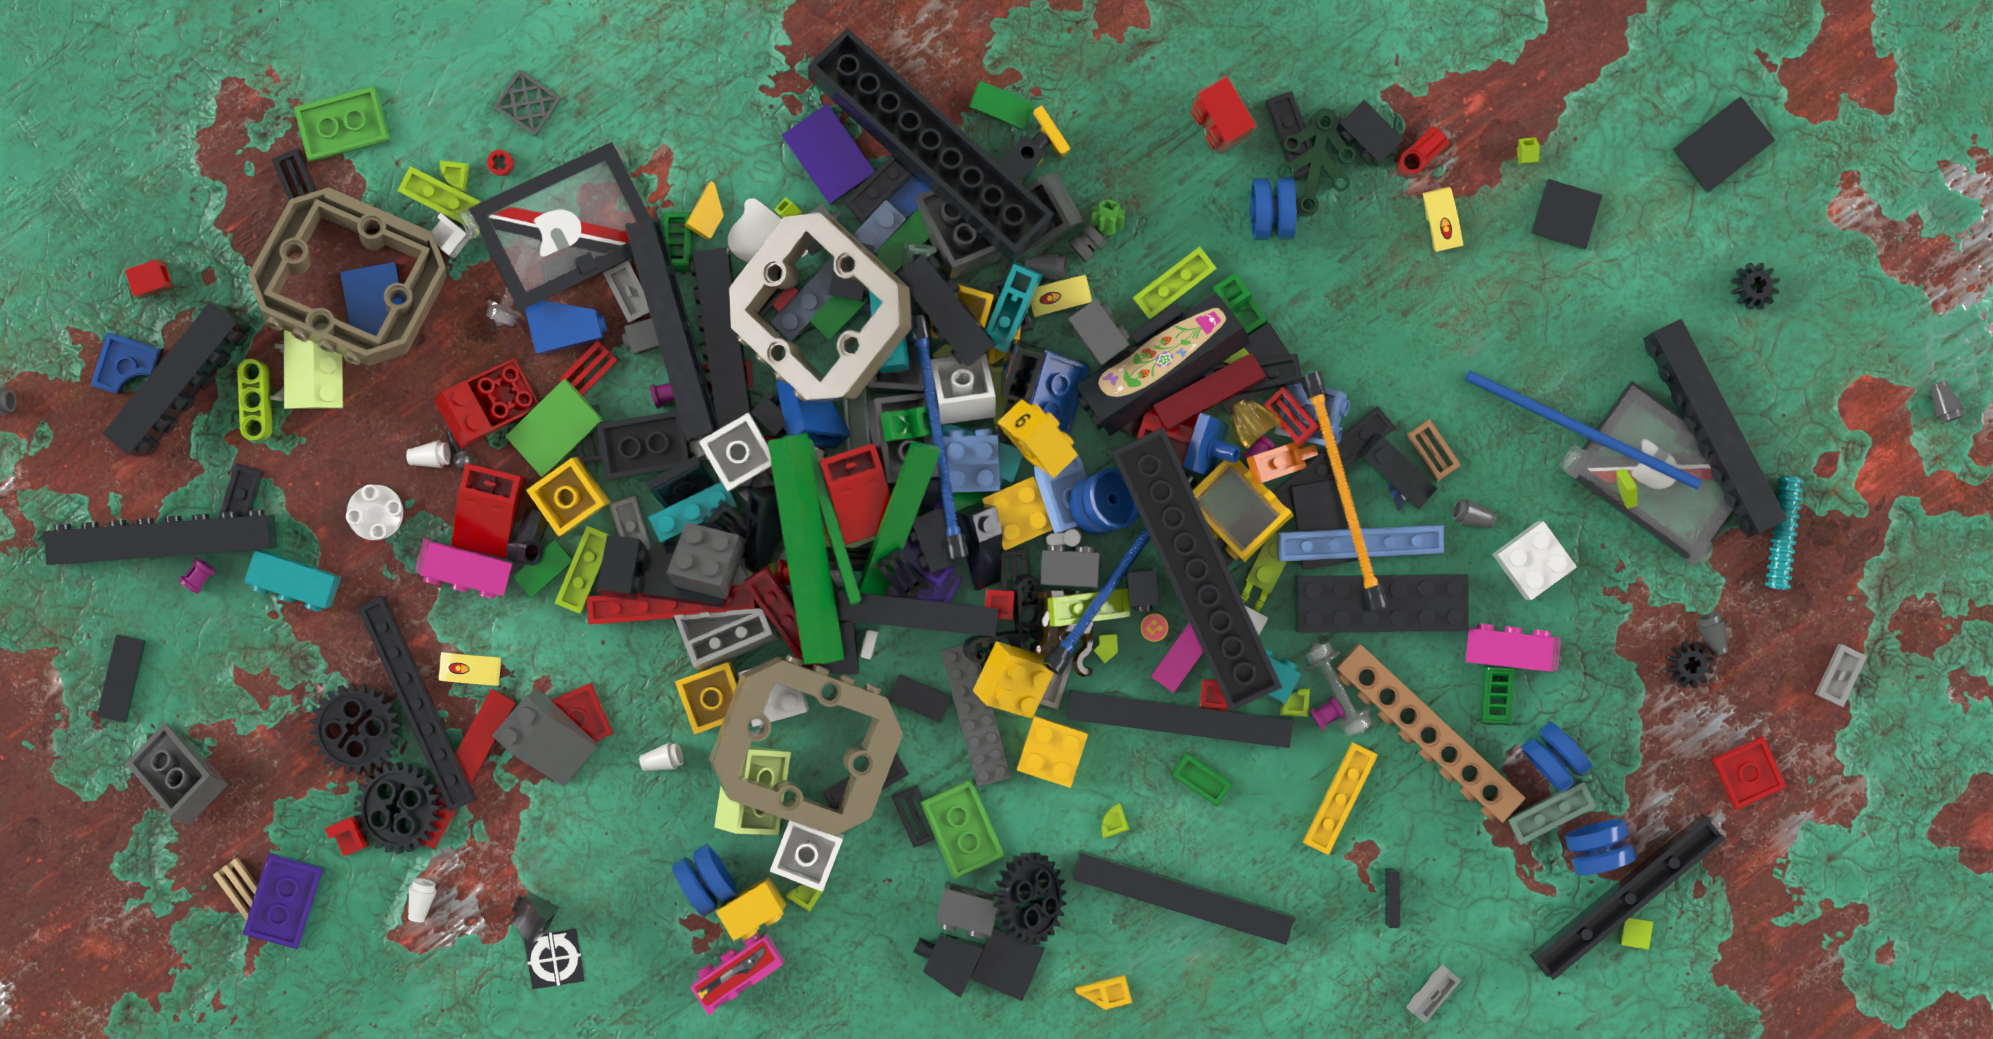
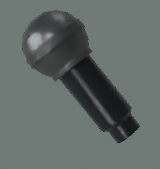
M449 430L446 433L454 453V466L458 470L464 471L465 463L473 464V458L464 448L460 449L452 432Z

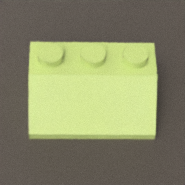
M319 323L315 326V329L323 330L327 328L328 324ZM284 330V409H342V355L335 351L332 354L320 349L318 344L309 340L302 342L293 337L291 332Z
M750 746L739 775L773 787L777 782L787 780L791 752ZM720 786L715 828L735 834L779 835L781 817L729 800ZM785 792L781 795V802H784Z

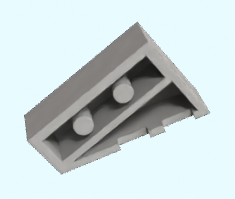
M761 608L720 613L708 612L695 615H674L692 665L699 671H704L778 640L773 624Z

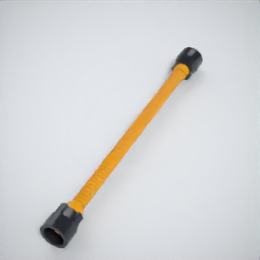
M1322 371L1300 377L1301 384L1307 399L1311 400L1312 405L1317 410L1316 414L1319 417L1318 421L1321 424L1320 428L1323 431L1322 435L1325 438L1324 442L1327 445L1328 456L1331 459L1333 473L1336 476L1335 480L1338 483L1337 487L1340 490L1339 494L1342 497L1341 501L1344 504L1343 508L1346 511L1345 515L1348 518L1347 522L1350 525L1349 529L1352 532L1351 536L1354 539L1353 543L1356 546L1355 550L1358 553L1357 557L1360 560L1359 564L1362 567L1361 571L1364 574L1365 582L1363 584L1365 589L1362 591L1366 610L1369 612L1387 607L1389 603L1386 593L1383 590L1382 584H1378L1377 578L1375 579L1374 573H1372L1373 569L1370 566L1371 562L1368 559L1369 555L1366 552L1367 548L1364 545L1365 541L1362 538L1363 534L1360 531L1361 527L1358 524L1359 520L1356 517L1357 513L1354 510L1353 499L1350 496V489H1348V482H1346L1347 479L1345 478L1346 475H1344V468H1342V461H1340V454H1338V447H1336V440H1334V433H1332V426L1329 423L1330 419H1328L1327 409H1325L1326 406L1324 404L1326 400L1324 395L1326 390Z

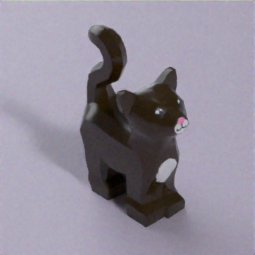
M1091 590L1069 591V595L1090 593ZM1038 591V597L1044 600V612L1041 621L1044 636L1036 650L1044 658L1055 644L1060 645L1064 641L1063 637L1068 636L1076 625L1050 626L1047 598L1064 596L1063 591ZM1094 621L1090 623L1087 629L1084 630V633H1082V636H1080L1083 645L1075 653L1072 661L1073 669L1082 677H1088L1093 673V669L1083 666L1082 662L1092 651Z

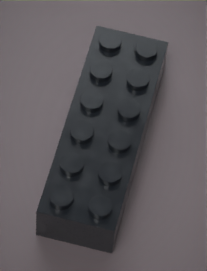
M209 302L102 434L129 456L146 457L155 453L161 444L159 440L165 433L169 434L177 426L178 421L176 419L183 411L187 412L196 402L194 397L200 390H205L214 379L212 375L218 368H223L230 361L232 350L236 346L240 347L249 336L247 332L251 326L228 307Z
M1468 574L1373 575L1375 579L1377 578L1378 584H1382L1389 606L1369 612L1366 610L1362 591L1365 589L1363 584L1365 578H1363V575L1295 576V627L1298 633L1469 631Z

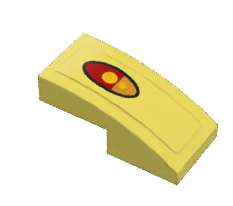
M1446 187L1422 193L1434 250L1437 252L1463 246L1458 214L1451 188Z
M1086 275L1038 287L1031 303L1034 317L1091 303L1092 297Z
M441 652L439 680L499 686L501 657Z

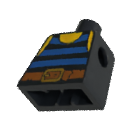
M1041 131L1032 139L1025 135L998 164L1022 185L1043 162L1046 156L1044 150L1051 144V141Z
M1018 339L1013 340L1001 373V397L1018 402L1022 399L1029 404L1046 357L1040 346ZM1018 381L1021 385H1013L1012 382Z

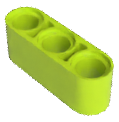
M247 359L240 363L237 371L240 431L248 440L264 441L270 437L273 429L272 402L269 400V395L271 396L270 370L267 364L262 361ZM253 365H257L259 375L252 380L249 377V369ZM254 393H258L260 403L257 407L253 408L250 404V398ZM255 421H259L262 426L261 432L257 436L253 435L251 431V426Z

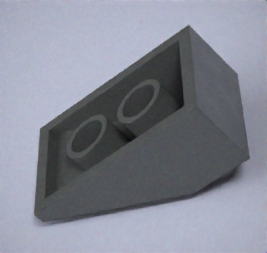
M1058 173L1044 175L1025 187L1054 213L1052 226L1020 258L1084 222ZM1002 254L1000 255L1005 266L1011 264Z
M932 190L915 196V201L932 246L937 247L936 258L942 265L947 278L951 276L955 279L999 261L1001 253Z
M925 393L876 398L865 404L869 431L887 483L897 482L911 442L933 445L934 439H932L933 436L885 442L880 414L889 411L927 407L928 403H926L927 396H925ZM938 464L935 465L931 478L940 476L938 475Z
M539 689L526 695L492 735L513 756L562 786L568 783L600 746Z
M165 722L126 762L127 766L168 815L187 825H190L228 785L218 771Z

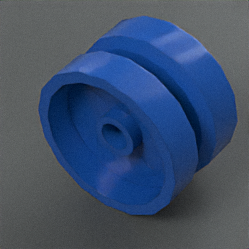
M1293 177L1278 178L1274 186V196H1272V187L1268 178L1252 179L1249 211L1254 241L1268 240L1272 235L1273 222L1275 234L1279 240L1294 239L1296 230V192Z
M1116 467L1103 469L1083 477L1075 483L1070 492L1069 505L1072 517L1077 525L1089 534L1099 536L1129 527L1140 515L1120 469Z
M1548 721L1539 729L1540 737L1547 747L1539 740L1529 738L1520 748L1538 771L1556 789L1564 793L1574 784L1571 774L1565 767L1574 774L1583 776L1593 766L1575 741L1552 721Z
M1612 819L1589 824L1564 835L1568 850L1580 852L1571 860L1576 875L1602 873L1635 861L1636 855L1633 845L1628 842H1621L1629 834L1624 819Z
M707 843L693 852L694 862L684 857L672 865L674 875L681 889L693 907L703 917L717 909V899L726 904L739 895L735 882L714 849Z

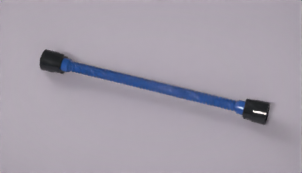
M927 314L912 316L909 333L911 340L915 341L918 353H920L918 356L920 357L921 371H923L921 374L923 375L922 378H924V389H926L924 392L925 396H927V407H929L927 410L928 414H930L929 421H931L930 428H932L931 432H933V446H938L941 451L936 464H938L937 468H939V482H941L940 486H942V500H944L945 518H947L946 522H948L947 536L944 537L946 559L968 557L969 552L965 535L961 534L960 527L957 525V518H955L957 515L955 514L954 500H952L954 497L952 496L951 482H949L951 479L949 478L948 464H946L948 461L946 460L945 446H943L945 443L943 442L942 428H940L942 425L940 424L941 421H939L940 417H938L940 414L939 410H937L939 407L937 406L938 403H936L937 396L936 392H934L936 389L934 388L935 385H933V374H931L933 371L932 367H930V353H928L929 349H927L929 339L932 338L930 319Z
M1184 471L1191 489H1193L1197 481L1192 475ZM1144 528V531L1141 532L1142 534L1136 539L1134 545L1131 546L1132 548L1129 549L1130 551L1126 553L1117 566L1118 568L1115 569L1116 571L1111 574L1066 640L1062 641L1060 645L1055 644L1042 661V664L1049 671L1061 676L1074 657L1071 654L1074 650V645L1095 618L1103 604H1105L1113 590H1115V587H1117L1125 573H1127L1131 564L1139 556L1141 550L1144 549L1143 547L1151 539L1147 528Z

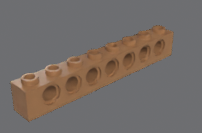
M1356 643L1334 667L1339 672L1336 677L1347 687L1351 684L1360 691L1357 696L1367 706L1373 703L1380 710L1377 715L1390 726L1394 723L1401 730L1398 732V735L1409 745L1414 741L1421 748L1418 753L1430 764L1435 761L1442 768L1439 773L1450 783L1454 780L1462 786L1461 794L1470 802L1476 799L1483 806L1480 811L1493 822L1496 818L1503 823L1525 800V797L1361 644ZM1369 669L1373 674L1372 681L1369 684L1362 685L1359 681V674L1361 671ZM1389 688L1393 692V699L1391 702L1383 704L1379 698L1382 690ZM1405 708H1411L1414 713L1413 719L1408 723H1403L1400 719V713ZM1426 727H1432L1434 730V737L1429 742H1423L1421 739V732ZM1447 746H1452L1455 751L1454 757L1449 761H1444L1441 756L1442 750ZM1472 765L1475 769L1474 777L1470 780H1464L1462 777L1463 769L1466 766ZM1487 785H1494L1496 793L1491 799L1483 797V789Z

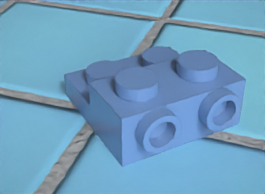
M1302 384L1288 385L1287 390L1319 424L1320 421H1318L1319 417L1316 414V407L1312 405L1310 399H1307ZM1325 388L1326 394L1324 397L1326 401L1324 405L1326 406L1325 409H1327L1328 419H1330L1329 423L1332 426L1331 429L1333 430L1332 433H1334L1335 443L1338 444L1343 429L1339 427L1341 416H1347L1350 401L1346 400L1347 394ZM1284 396L1283 402L1304 426L1309 429L1311 427L1310 424ZM1281 409V417L1300 437L1303 434L1301 430ZM1277 422L1274 433L1291 438ZM1321 429L1318 432H1314L1313 436L1305 441L1306 443L1322 447L1327 446L1325 445V438H1323V431Z
M976 429L975 434L964 435V430H947V435H943V442L945 443L943 446H945L944 449L946 450V460L948 461L946 464H948L947 467L949 468V478L951 479L949 482H951L952 492L1000 491L999 434H992V429Z

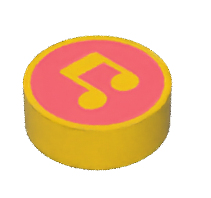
M1148 614L1140 623L1141 634L1149 641H1160L1168 633V623L1159 614Z

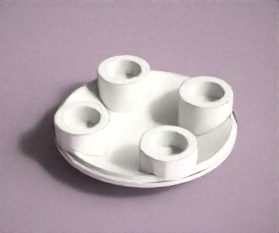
M366 485L356 491L349 500L346 519L352 530L360 537L368 540H382L394 534L400 527L403 519V505L398 495L390 488L382 485Z

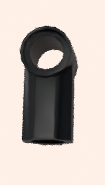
M526 508L517 537L509 541L506 548V554L510 561L534 566L542 560L544 551L541 541L548 521L541 511Z

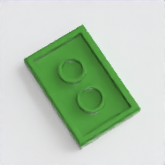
M375 85L293 107L308 162L391 141L378 90Z
M564 379L505 437L536 472L544 478L597 428V424L602 423L604 420L567 379Z
M972 779L920 802L954 880L1005 857Z

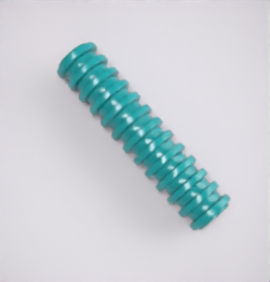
M1781 476L1778 478L1780 486H1777L1779 495H1776V498L1788 520L1776 525L1775 530L1771 531L1774 534V538L1770 539L1773 546L1769 547V551L1772 554L1768 556V560H1771V563L1767 565L1770 571L1766 573V577L1769 579L1768 582H1765V586H1768L1767 588L1788 590L1791 589V585L1788 584L1789 580H1792V576H1789L1790 571H1793L1791 563H1794L1792 554H1795L1793 545H1796L1794 537H1797L1798 534L1795 532V528L1799 526L1796 523V519L1800 518V515H1797V510L1801 509L1798 506V502L1802 501L1799 494L1803 493V489L1800 486L1804 484V480L1796 477Z

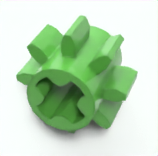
M1103 200L1099 203V207H1092L1091 225H1096V230L1101 234L1112 235L1116 233L1117 228L1123 229L1125 209H1120V205L1116 201Z

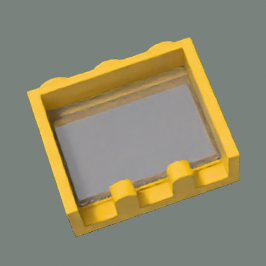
M1239 459L1236 463L1224 460L1193 490L1214 539L1217 541L1221 537L1225 541L1227 546L1224 549L1235 561L1240 557L1246 562L1279 528L1294 517L1292 512L1262 483L1255 485L1250 469Z

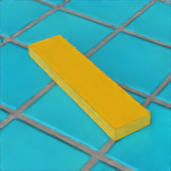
M1351 742L1305 835L1304 844L1329 855L1378 754Z

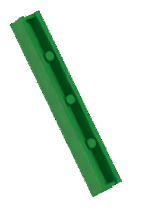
M808 433L784 436L781 439L768 441L803 660L804 664H825L843 660L844 654Z

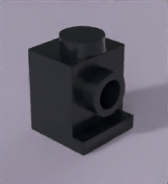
M769 392L750 413L775 436L778 437L780 433L785 436L787 432L780 401L776 404L772 401L776 397Z

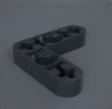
M1022 574L1013 583V591H1015V630L996 632V637L982 635L969 637L963 644V653L966 658L974 663H986L996 641L999 642L1002 639H1008L1011 646L1037 653L1036 648L1044 636L1041 623L1043 617L1042 599L1038 597V591H1042L1038 579L1029 574ZM1028 582L1032 584V588H1029L1026 593L1022 591V587H1025ZM1027 594L1029 599L1034 600L1033 602L1027 600ZM1033 608L1035 613L1033 619L1029 622H1024L1022 619L1024 610ZM1029 635L1035 639L1033 643H1030V648L1024 645L1025 642L1029 641ZM976 644L984 648L989 647L990 651L987 649L979 650L976 655L972 652V649H975Z

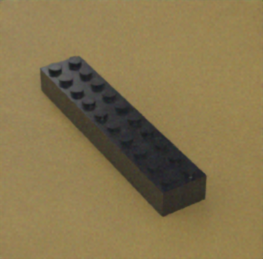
M846 28L808 65V79L1012 264L1052 226L1053 212L850 29Z
M1164 427L1111 450L1229 710L1233 711L1281 689V683Z

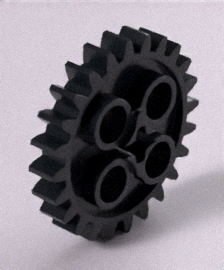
M355 683L349 684L348 691L344 685L338 686V694L333 690L328 691L330 700L325 698L319 700L323 708L313 709L318 718L309 720L310 723L316 725V729L309 731V734L317 735V739L311 745H320L321 749L318 750L316 755L326 754L327 757L324 764L334 761L335 771L339 770L343 765L345 774L350 773L353 767L356 774H361L363 766L367 772L373 771V763L378 767L384 765L381 757L385 759L392 758L388 749H398V745L393 742V739L402 737L401 734L395 732V728L401 727L402 723L394 722V718L399 716L400 712H391L390 709L394 706L395 702L386 704L384 702L387 697L386 693L376 696L377 687H373L367 692V684L365 683L360 685L359 690H357ZM352 701L356 702L360 707V712L357 716H353L349 712L348 707ZM371 709L372 714L358 727L360 733L351 735L344 747L340 748L339 744L354 729L351 724L359 723L367 711ZM372 720H377L381 724L379 734H374L370 730ZM333 723H337L341 727L342 732L338 738L331 734L330 727ZM354 741L360 742L363 746V752L360 756L352 752L351 747Z
M396 762L393 766L390 763L384 764L383 769H374L375 776H365L368 785H359L360 790L364 792L363 795L355 796V799L361 802V806L354 807L355 811L361 812V816L356 818L355 821L364 823L360 833L368 831L369 835L366 841L369 842L376 839L375 848H382L385 845V853L393 852V850H395L396 854L404 853V850L408 853L415 851V847H424L423 840L430 841L433 839L429 831H439L438 826L434 822L443 820V817L437 814V810L443 809L444 805L437 804L436 801L442 797V794L434 793V790L438 787L437 783H428L432 775L421 776L423 768L419 767L413 770L412 763L405 764L403 767L402 762ZM388 784L392 787L391 797L386 792ZM413 791L418 795L417 804H414L412 801ZM381 812L386 816L385 824L380 820ZM406 819H409L411 821V831H408L406 829Z
M1021 853L1020 856H1013V862L1005 863L1007 870H1000L1003 878L1002 881H995L1000 887L999 891L993 892V895L998 897V901L993 904V907L999 908L995 918L1002 919L999 928L1006 929L1005 936L1012 937V942H1020L1022 945H1039L1040 941H1048V935H1055L1053 927L1061 926L1058 916L1065 915L1060 909L1061 906L1067 905V902L1062 900V896L1067 891L1061 890V885H1063L1065 880L1058 879L1061 870L1054 869L1055 862L1048 861L1047 855Z

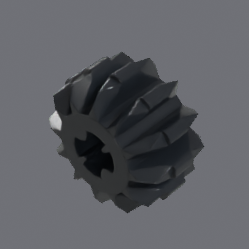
M1752 263L1746 264L1745 270L1742 268L1736 270L1739 278H1732L1730 281L1733 285H1737L1736 289L1731 290V294L1739 293L1740 295L1736 303L1739 305L1746 301L1745 306L1747 310L1753 309L1754 305L1758 310L1764 309L1765 303L1772 304L1774 302L1771 295L1779 294L1780 290L1773 287V284L1778 283L1780 279H1771L1770 276L1773 274L1774 269L1769 268L1764 271V263H1758L1756 267ZM1758 282L1759 288L1752 290L1750 284Z
M1682 641L1681 649L1677 646H1672L1671 650L1675 656L1666 655L1665 657L1667 661L1672 662V665L1665 667L1666 672H1674L1670 680L1672 682L1680 680L1679 686L1686 688L1688 683L1692 688H1697L1698 680L1702 683L1708 682L1704 673L1712 674L1714 672L1712 668L1707 667V664L1714 662L1713 657H1705L1709 649L1707 647L1699 649V642L1693 641L1691 645L1687 641ZM1689 660H1693L1694 665L1690 666V669H1686L1685 664L1689 663Z

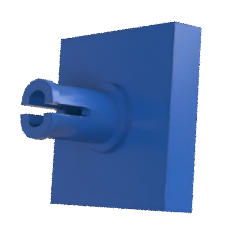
M1200 413L1182 467L1207 477L1215 470L1218 458L1236 463L1240 456V448L1224 443L1229 425L1212 416Z

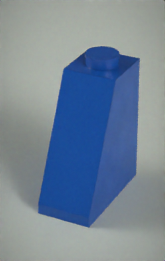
M544 300L525 309L536 354L544 355L606 339L604 332L608 331L605 316H600L596 310Z
M781 380L776 383L787 436L808 433V439L810 438L813 441L814 446L832 449L838 447L850 436L849 429L832 401L804 402L793 393L795 389L789 383L786 384Z

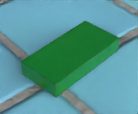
M557 540L552 541L543 549V558L537 565H525L513 576L531 598L566 569L573 560Z
M1185 752L1170 774L1217 807L1233 785L1232 782L1187 752Z

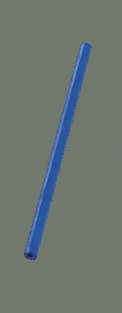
M1469 370L1465 381L1696 490L1701 484L1702 479Z

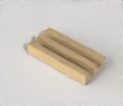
M237 857L213 874V876L244 919L247 920L250 910L225 878L224 874L228 876L250 908L253 898L231 869L236 868L254 894L258 884Z

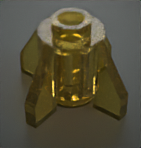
M1242 398L1231 407L1233 412L1229 416L1231 418L1234 438L1240 446L1244 445L1246 449L1256 439L1281 422L1274 412L1255 403L1253 399L1246 401Z

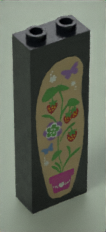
M1214 293L1075 385L1081 394L1077 400L1085 412L1089 410L1093 412L1090 418L1098 430L1104 428L1108 435L1112 436L1151 410L1153 405L1192 383L1249 345L1251 341L1243 325L1220 296Z

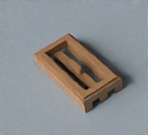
M1430 419L1406 434V437L1436 481L1441 480L1461 466ZM1426 428L1429 429L1452 463L1451 466H1447L1424 432ZM1419 434L1442 468V472L1439 473L1415 436Z

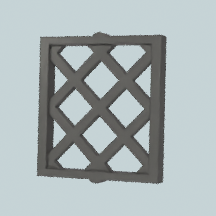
M518 70L510 84L505 87V91L493 108L534 136H537L546 121L550 119V115L562 98L521 70ZM521 78L523 88L513 90V85L517 79ZM525 78L535 84V86L526 87ZM537 89L539 99L529 101L527 91ZM541 89L550 94L551 97L543 98ZM524 92L525 102L515 103L514 93ZM510 94L512 104L502 106V101ZM553 100L554 104L549 111L545 112L544 102ZM540 103L541 113L532 114L530 105ZM526 105L528 115L518 117L516 107ZM513 108L514 117L505 112L504 109ZM542 116L543 120L538 127L534 128L532 118ZM529 119L530 128L520 122V120Z

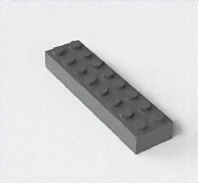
M963 644L941 650L977 787L1011 778L993 707L987 706L973 692L982 672L981 663H974L966 658L963 653ZM977 647L972 649V652L976 655L978 653Z

